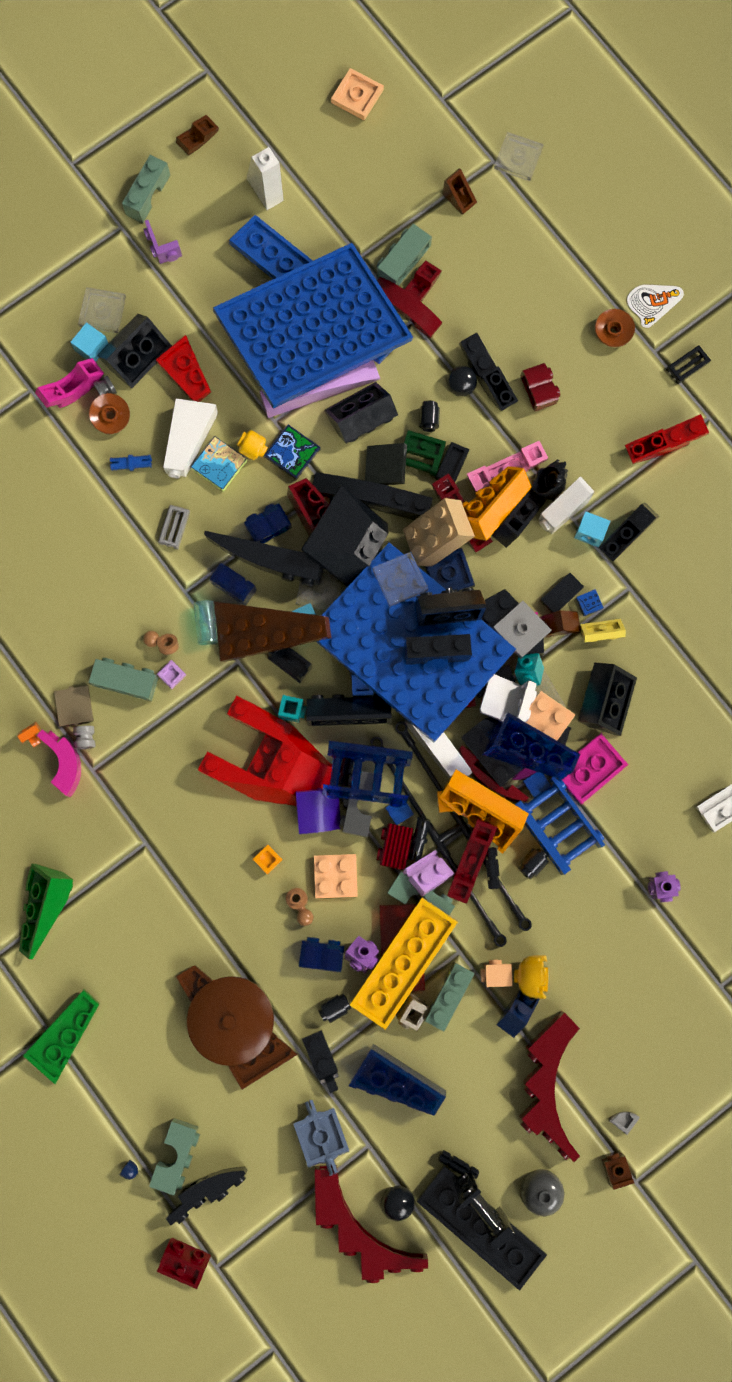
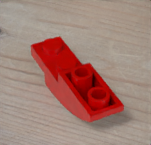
M700 414L668 429H660L630 442L625 447L632 464L687 446L690 442L708 435L709 431Z

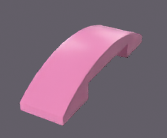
M537 441L522 448L520 452L488 467L483 466L467 473V477L476 493L478 490L490 486L489 481L506 467L524 468L525 472L548 460V456L540 441Z

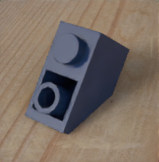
M519 989L503 1011L497 1026L514 1038L527 1025L540 999L530 998Z

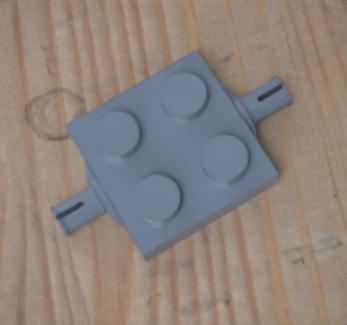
M309 1100L312 1109H310L308 1101L304 1103L309 1115L304 1120L293 1125L308 1168L319 1163H326L329 1176H332L331 1166L334 1174L338 1173L334 1160L338 1156L349 1152V1148L335 1109L317 1112L313 1100Z

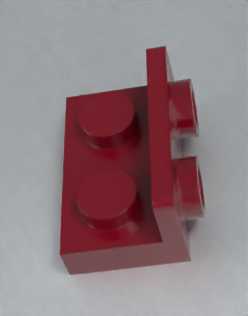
M171 1238L157 1272L198 1289L211 1255L182 1241Z

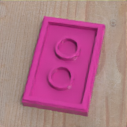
M600 733L553 774L557 779L560 778L564 782L569 793L582 805L628 764Z

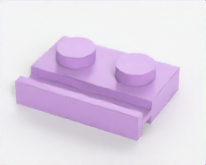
M436 850L403 871V874L409 877L410 883L421 896L446 882L455 874L446 862L438 857Z

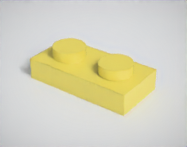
M621 619L580 624L584 642L626 637V630Z

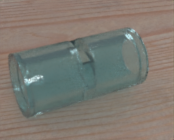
M204 600L195 602L194 614L198 645L218 643L214 601Z

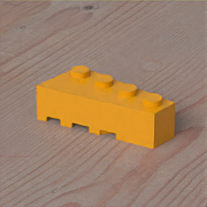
M506 467L489 481L490 486L478 490L475 493L476 497L469 503L465 501L462 504L475 536L473 538L487 541L531 489V484L524 468Z
M457 769L453 772L439 796L458 815L465 816L471 827L474 828L477 819L498 826L492 841L498 846L497 850L502 854L522 831L529 814Z

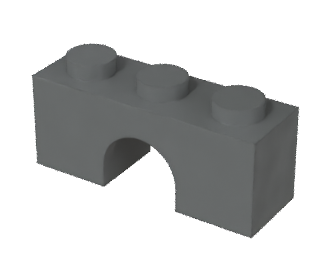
M355 770L354 775L350 774L348 786L351 787L350 795L345 796L344 801L347 813L346 816L342 815L340 828H343V833L368 838L372 816L362 814L357 808V803L363 796L376 797L380 774Z

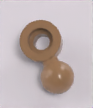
M148 631L143 636L146 646L155 647L157 645L159 652L164 655L173 654L179 648L177 637L173 634H165L159 637L157 632Z
M300 888L291 889L286 895L287 905L293 910L298 911V923L302 926H308L314 919L313 913L305 908L308 903V896ZM295 895L300 896V900L298 902H293V897Z

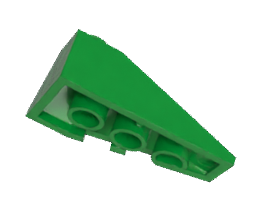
M31 863L25 891H29L28 904H24L23 911H26V922L22 924L19 951L28 959H33L68 901L69 894L73 888V879L64 872Z

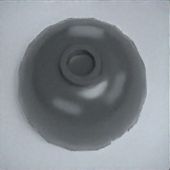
M538 1169L531 1174H527L520 1188L522 1202L530 1212L537 1216L546 1217L553 1215L559 1211L564 1202L565 1192L563 1184L557 1175L549 1170Z

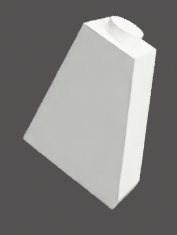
M579 477L541 513L538 520L545 531L553 534L588 504L594 490L582 477Z

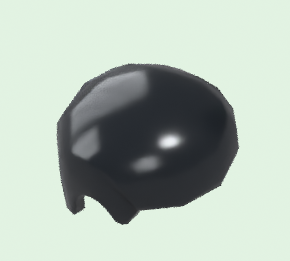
M467 366L455 367L446 378L449 391L457 396H467L473 393L477 386L476 374Z
M400 1185L389 1188L381 1199L383 1214L388 1219L397 1222L407 1219L415 1207L414 1195L408 1188Z

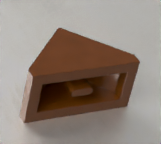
M460 168L444 180L443 196L461 214L466 213L477 203Z
M559 610L539 617L552 630L546 637L581 632L578 612Z

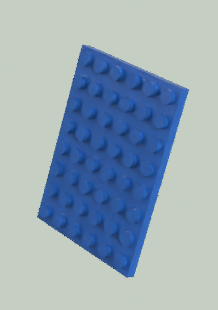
M353 243L213 307L214 314L273 409L403 346L413 339L412 334Z
M389 542L371 561L370 566L366 567L321 615L329 617L331 638L316 642L435 743L511 657L516 648L483 620L418 626L415 605L416 597L424 592L441 594L446 589ZM470 634L472 656L467 662L448 663L447 659H433L428 661L427 664L406 665L404 643L406 637Z

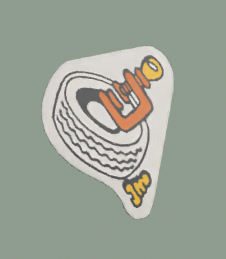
M640 285L629 293L627 303L630 309L640 317L641 325L649 328L683 298L684 292L677 286Z

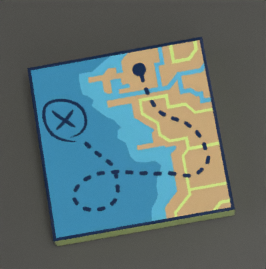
M214 436L192 464L191 469L224 492L245 465L247 458Z

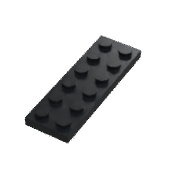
M444 1165L418 1197L417 1202L520 1291L545 1259L547 1253L511 1222L510 1224L515 1235L497 1250L490 1241L483 1219L469 1203L465 1208L461 1206L454 1186L457 1184L456 1179L458 1176Z

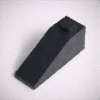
M531 488L494 531L492 536L507 548L519 537L546 500L538 496Z

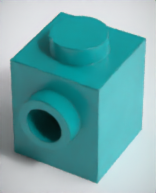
M539 653L526 654L521 659L518 657L515 674L519 684L523 685L531 681L536 683V686H539L544 672V666Z
M282 695L278 716L283 720L300 723V719L305 718L307 706H304L303 699Z

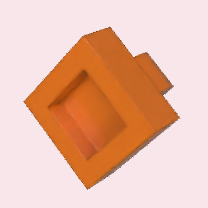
M34 722L20 731L17 737L22 743L29 740L31 745L35 747L41 743V739L37 736L41 728L37 722Z

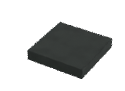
M405 443L367 446L365 481L383 485L405 484L407 445Z

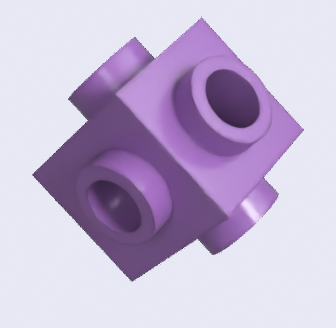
M668 871L655 873L656 877L649 878L648 891L652 895V899H660V903L673 901V897L679 896L678 891L681 890L679 879H676L675 875H669ZM664 883H667L668 891L664 890Z
M358 936L347 949L345 959L350 962L349 964L354 970L358 972L361 970L366 974L369 969L373 970L379 962V950L372 941H365Z

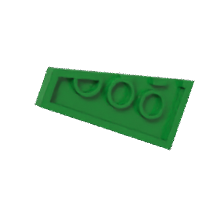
M83 989L25 1052L23 1057L51 1082L56 1084L100 1003Z

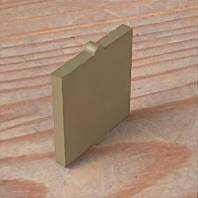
M88 685L76 688L70 686L69 689L54 691L59 727L79 726L81 723L94 721Z

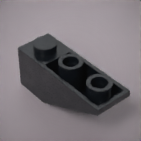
M642 503L608 537L599 549L614 562L660 516L648 504Z

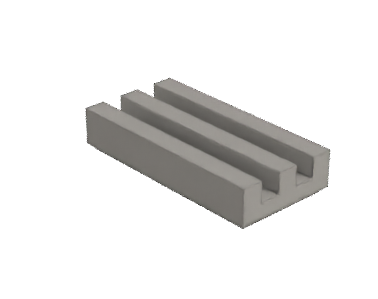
M173 505L169 506L158 541L160 545L179 549L190 510ZM174 511H177L176 516H175V519H174V522H173V525H172V528H171V532H170V535H169V538H168V541H167V540H165V537H166V534H167V531H168V527H169V524H170V521H171L173 512H174ZM181 513H184V514H183V517H182V521H181L180 527H179V530H178V533H177V536H176V540H175V543H174V542H172V541H173V538H174V535H175V532H176V529H177V526H178V522H179Z

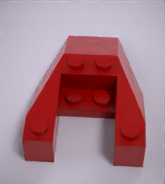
M237 695L227 713L229 718L265 735L247 771L207 751L198 768L200 773L256 801L297 806L296 791L333 787L340 773L293 725Z

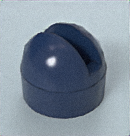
M129 1160L119 1175L127 1180L134 1179L137 1176L138 1167L133 1161Z

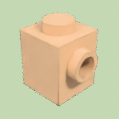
M489 960V964H484V969H480L481 982H485L486 987L512 986V965L510 963L502 964V960Z

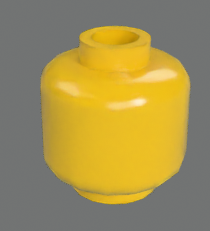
M249 430L247 433L243 432L236 445L239 447V453L251 460H256L258 456L262 458L268 448L265 446L266 438L253 430Z

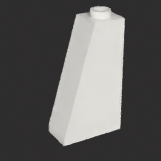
M268 147L251 157L247 174L248 182L267 210L284 201L280 163Z
M176 399L163 467L168 476L172 478L187 476L217 417L218 410L216 404Z
M408 720L404 721L448 779L456 769L470 777L469 775L472 773L470 767L445 733L433 743Z

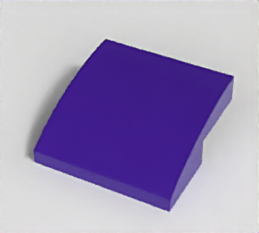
M338 787L296 791L299 834L341 829Z

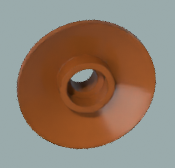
M609 309L598 317L595 324V332L603 344L610 347H621L632 339L635 333V324L627 312L620 309ZM615 329L617 333H613L610 330Z
M107 393L98 396L92 402L89 409V417L93 426L100 432L115 434L127 426L130 419V410L123 398L116 394ZM113 412L114 417L107 418V413Z

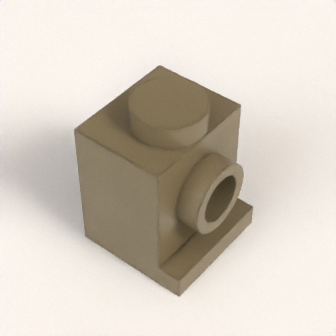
M410 993L396 1014L399 1020L398 1023L406 1029L411 1027L417 1031L430 1011V1007L425 1000Z

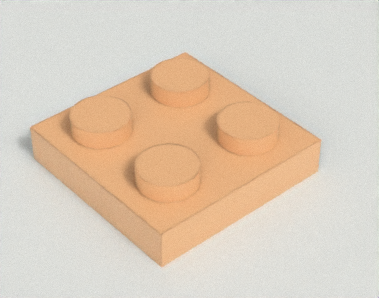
M350 68L332 96L331 103L365 121L383 92L384 85Z
M540 691L530 705L531 715L529 720L518 727L552 749L575 717V714Z
M356 854L314 856L315 898L358 897Z

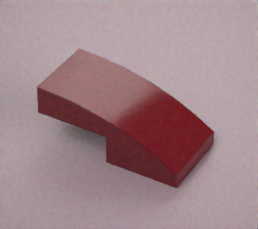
M425 260L415 272L414 278L405 290L422 302L437 281L442 270Z

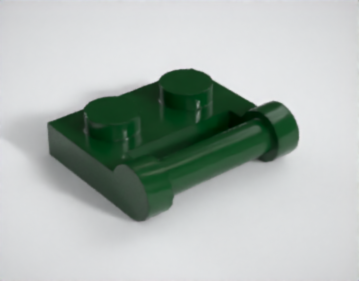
M408 430L404 441L407 445V453L430 459L434 462L433 465L406 458V466L428 472L430 476L436 477L446 441Z

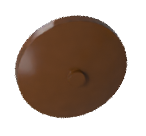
M236 976L218 978L202 987L194 996L187 1014V1030L193 1046L209 1061L226 1066L243 1064L259 1055L269 1042L274 1027V1012L266 993L254 982Z

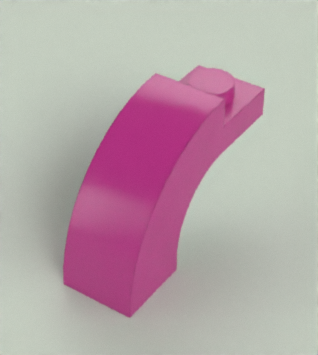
M93 358L76 363L74 369L67 376L57 382L37 387L35 393L46 408L55 405L62 408L88 393L94 387L93 383L99 382L104 372Z
M42 729L37 736L56 753L59 761L58 772L51 783L64 795L71 797L77 789L81 777L79 754L67 738L63 737L58 742L60 738L51 730L46 732Z

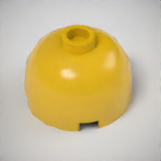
M546 955L528 956L520 962L519 969L514 971V982L518 983L521 992L530 998L546 999L547 997L543 994V992H548V967H544L543 963L547 962Z

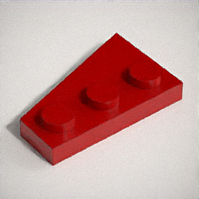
M186 335L156 359L157 364L192 401L200 402L211 393Z

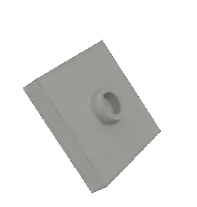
M524 601L520 602L492 628L516 648L515 653L520 659L552 631Z

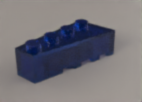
M509 712L498 720L482 754L559 779H564L574 771L580 757L579 753Z
M372 1044L349 1083V1087L364 1090L372 1095H379L392 1102L405 1104L407 1107L435 1116L446 1098L445 1089L375 1044Z

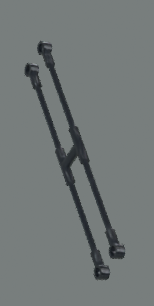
M403 721L398 722L395 726L396 732L403 737L408 747H411L436 789L443 791V788L415 746L416 743L407 730V724ZM402 724L405 726V730L399 731L397 727ZM373 737L371 747L377 750L383 762H386L418 815L424 817V823L426 816L391 762V757L383 746V740L380 737ZM379 740L381 742L380 746H374L373 741ZM450 812L457 824L439 835L432 823H429L428 834L443 858H446L456 873L457 866L451 858V853L445 846L444 841L462 831L468 841L471 830L461 815H458L456 812ZM486 857L484 858V861H483L485 867H486V860H487ZM500 881L501 887L499 889L511 906L510 909L518 920L519 928L523 931H528L532 927L531 921L524 916L519 906L514 903ZM472 891L470 898L485 920V925L494 938V944L498 947H503L507 942L506 937L500 933L493 920H490ZM524 920L529 923L526 929L521 926ZM502 936L504 942L498 944L496 942L497 937Z

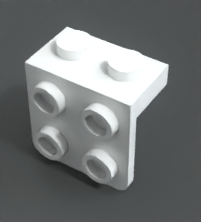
M494 675L486 685L479 708L480 713L514 727L527 722L531 715L530 705L535 700L537 694L535 691L536 683L528 681L520 685Z

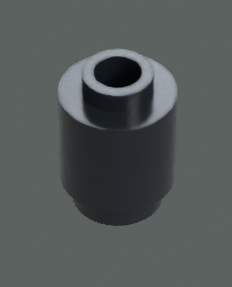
M424 401L420 407L419 427L424 432H434L435 429L439 428L440 408L436 401Z
M532 848L520 862L518 870L531 880L548 864L549 861L546 859L548 855L540 848L537 850Z
M343 993L341 995L337 994L321 1003V1009L318 1011L324 1022L328 1020L329 1023H332L348 1014L347 1011L352 1008Z

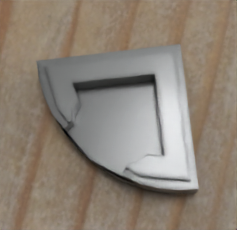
M619 1112L613 1115L609 1121L628 1135L640 1117L631 1112Z

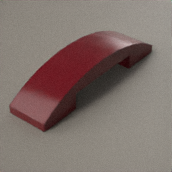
M379 277L377 282L394 308L412 321L416 329L431 338L442 325V321L411 293L397 284Z
M449 473L431 484L439 501L448 498L461 500L462 504L465 502L459 493V488ZM490 537L487 541L472 538L467 543L476 553L493 541Z
M463 745L458 750L459 754L470 767L471 775L481 785L505 799L516 802L520 800L522 802L527 801L529 797L514 785H511L507 791L500 787L474 765L478 760L476 756Z
M477 819L447 894L448 897L467 904L498 826Z

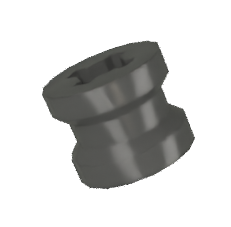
M105 376L100 382L96 381L93 383L99 395L107 393L117 394L108 376Z

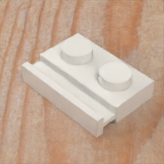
M732 784L696 806V809L699 810L702 818L713 833L732 821Z

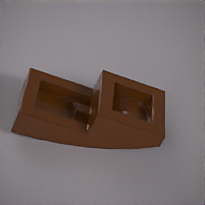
M205 115L194 121L191 129L177 136L176 143L189 156L207 143L219 131V127Z

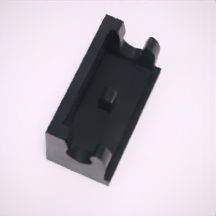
M291 647L268 653V660L299 684L313 668L309 661Z

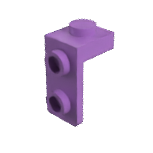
M145 220L147 228L143 230L147 241H152L153 245L150 246L153 257H158L160 264L167 261L172 262L182 257L177 240L158 246L149 220Z

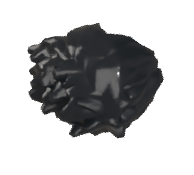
M557 459L546 468H540L537 471L532 482V490L538 496L555 501V498L565 491L568 470L565 469L567 465L565 461L559 463L560 460Z

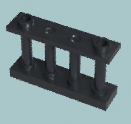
M471 1171L468 1174L464 1172L456 1179L457 1184L454 1185L460 1204L463 1208L469 1203L483 1219L491 1243L498 1250L515 1233L501 1207L499 1206L497 1209L491 1208L481 1196V1190L474 1174Z

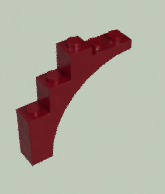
M561 1011L526 1046L529 1051L527 1056L535 1064L538 1062L540 1064L522 1082L526 1085L524 1088L525 1092L532 1099L535 1096L537 1098L519 1117L523 1121L520 1125L529 1134L533 1131L538 1135L544 1130L542 1135L550 1144L555 1142L560 1147L557 1151L566 1161L570 1158L575 1162L580 1155L570 1144L561 1127L556 1110L555 1083L561 1057L568 1043L580 1028L565 1012Z
M326 1165L315 1166L316 1225H321V1228L324 1229L333 1228L334 1225H338L339 1253H343L345 1256H353L357 1252H361L362 1280H366L367 1283H378L384 1279V1270H388L389 1273H400L401 1269H410L411 1272H423L424 1269H428V1256L426 1253H412L393 1248L365 1230L353 1216L344 1199L338 1173L334 1174L331 1166L333 1175L329 1176Z

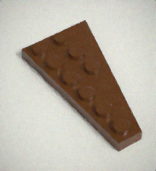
M214 601L219 655L222 662L331 638L329 617Z
M196 965L176 976L190 1002H192L194 996L202 987L213 981ZM272 1032L269 1042L259 1055L246 1063L228 1067L243 1090L297 1056L298 1053Z

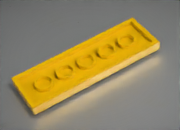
M422 897L350 1003V1006L386 1030L458 921Z

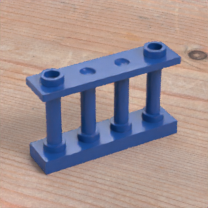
M554 776L549 779L551 787L530 802L522 803L520 800L515 805L529 813L525 826L548 855L559 873L565 875L571 870L569 867L570 861L594 844L598 848L605 846L601 832L598 829H593L565 791L567 787L564 782ZM555 793H558L565 803L541 820L537 819L535 821L531 815L533 813L532 810ZM570 809L577 820L553 838L551 836L548 838L543 832L545 827ZM583 827L590 837L566 855H560L556 849L558 847L557 844Z

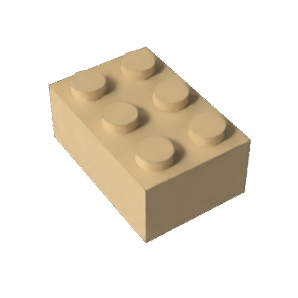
M448 498L441 500L403 529L417 566L432 567L475 537L461 500Z

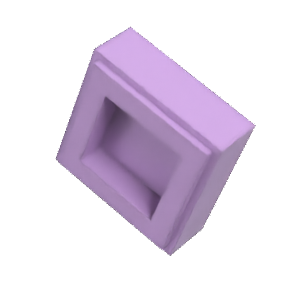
M172 660L157 673L171 689L186 676Z

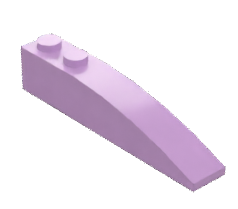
M372 360L274 409L262 391H260V396L267 417L270 418L378 381L380 376Z

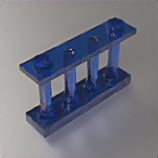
M329 740L327 756L333 758L330 785L323 784L322 795L329 799L341 797L386 803L396 808L406 806L408 795H401L404 768L411 765L413 751ZM344 758H350L354 761L351 788L338 786L341 760ZM373 761L375 764L372 791L359 789L362 762ZM386 763L396 766L393 793L380 792L383 765Z

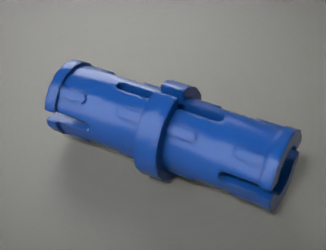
M131 454L128 457L110 458L112 463L110 464L111 471L122 469L134 471V468H152L151 454L144 456H133Z

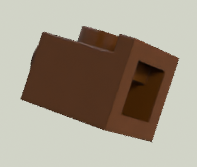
M612 1152L606 1155L607 1158L602 1159L609 1185L613 1190L634 1184L623 1153ZM621 1167L622 1172L616 1174L615 1169Z

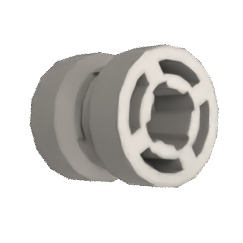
M78 726L73 728V734L76 736L74 749H92L96 747L95 740L92 737L95 733L94 726Z

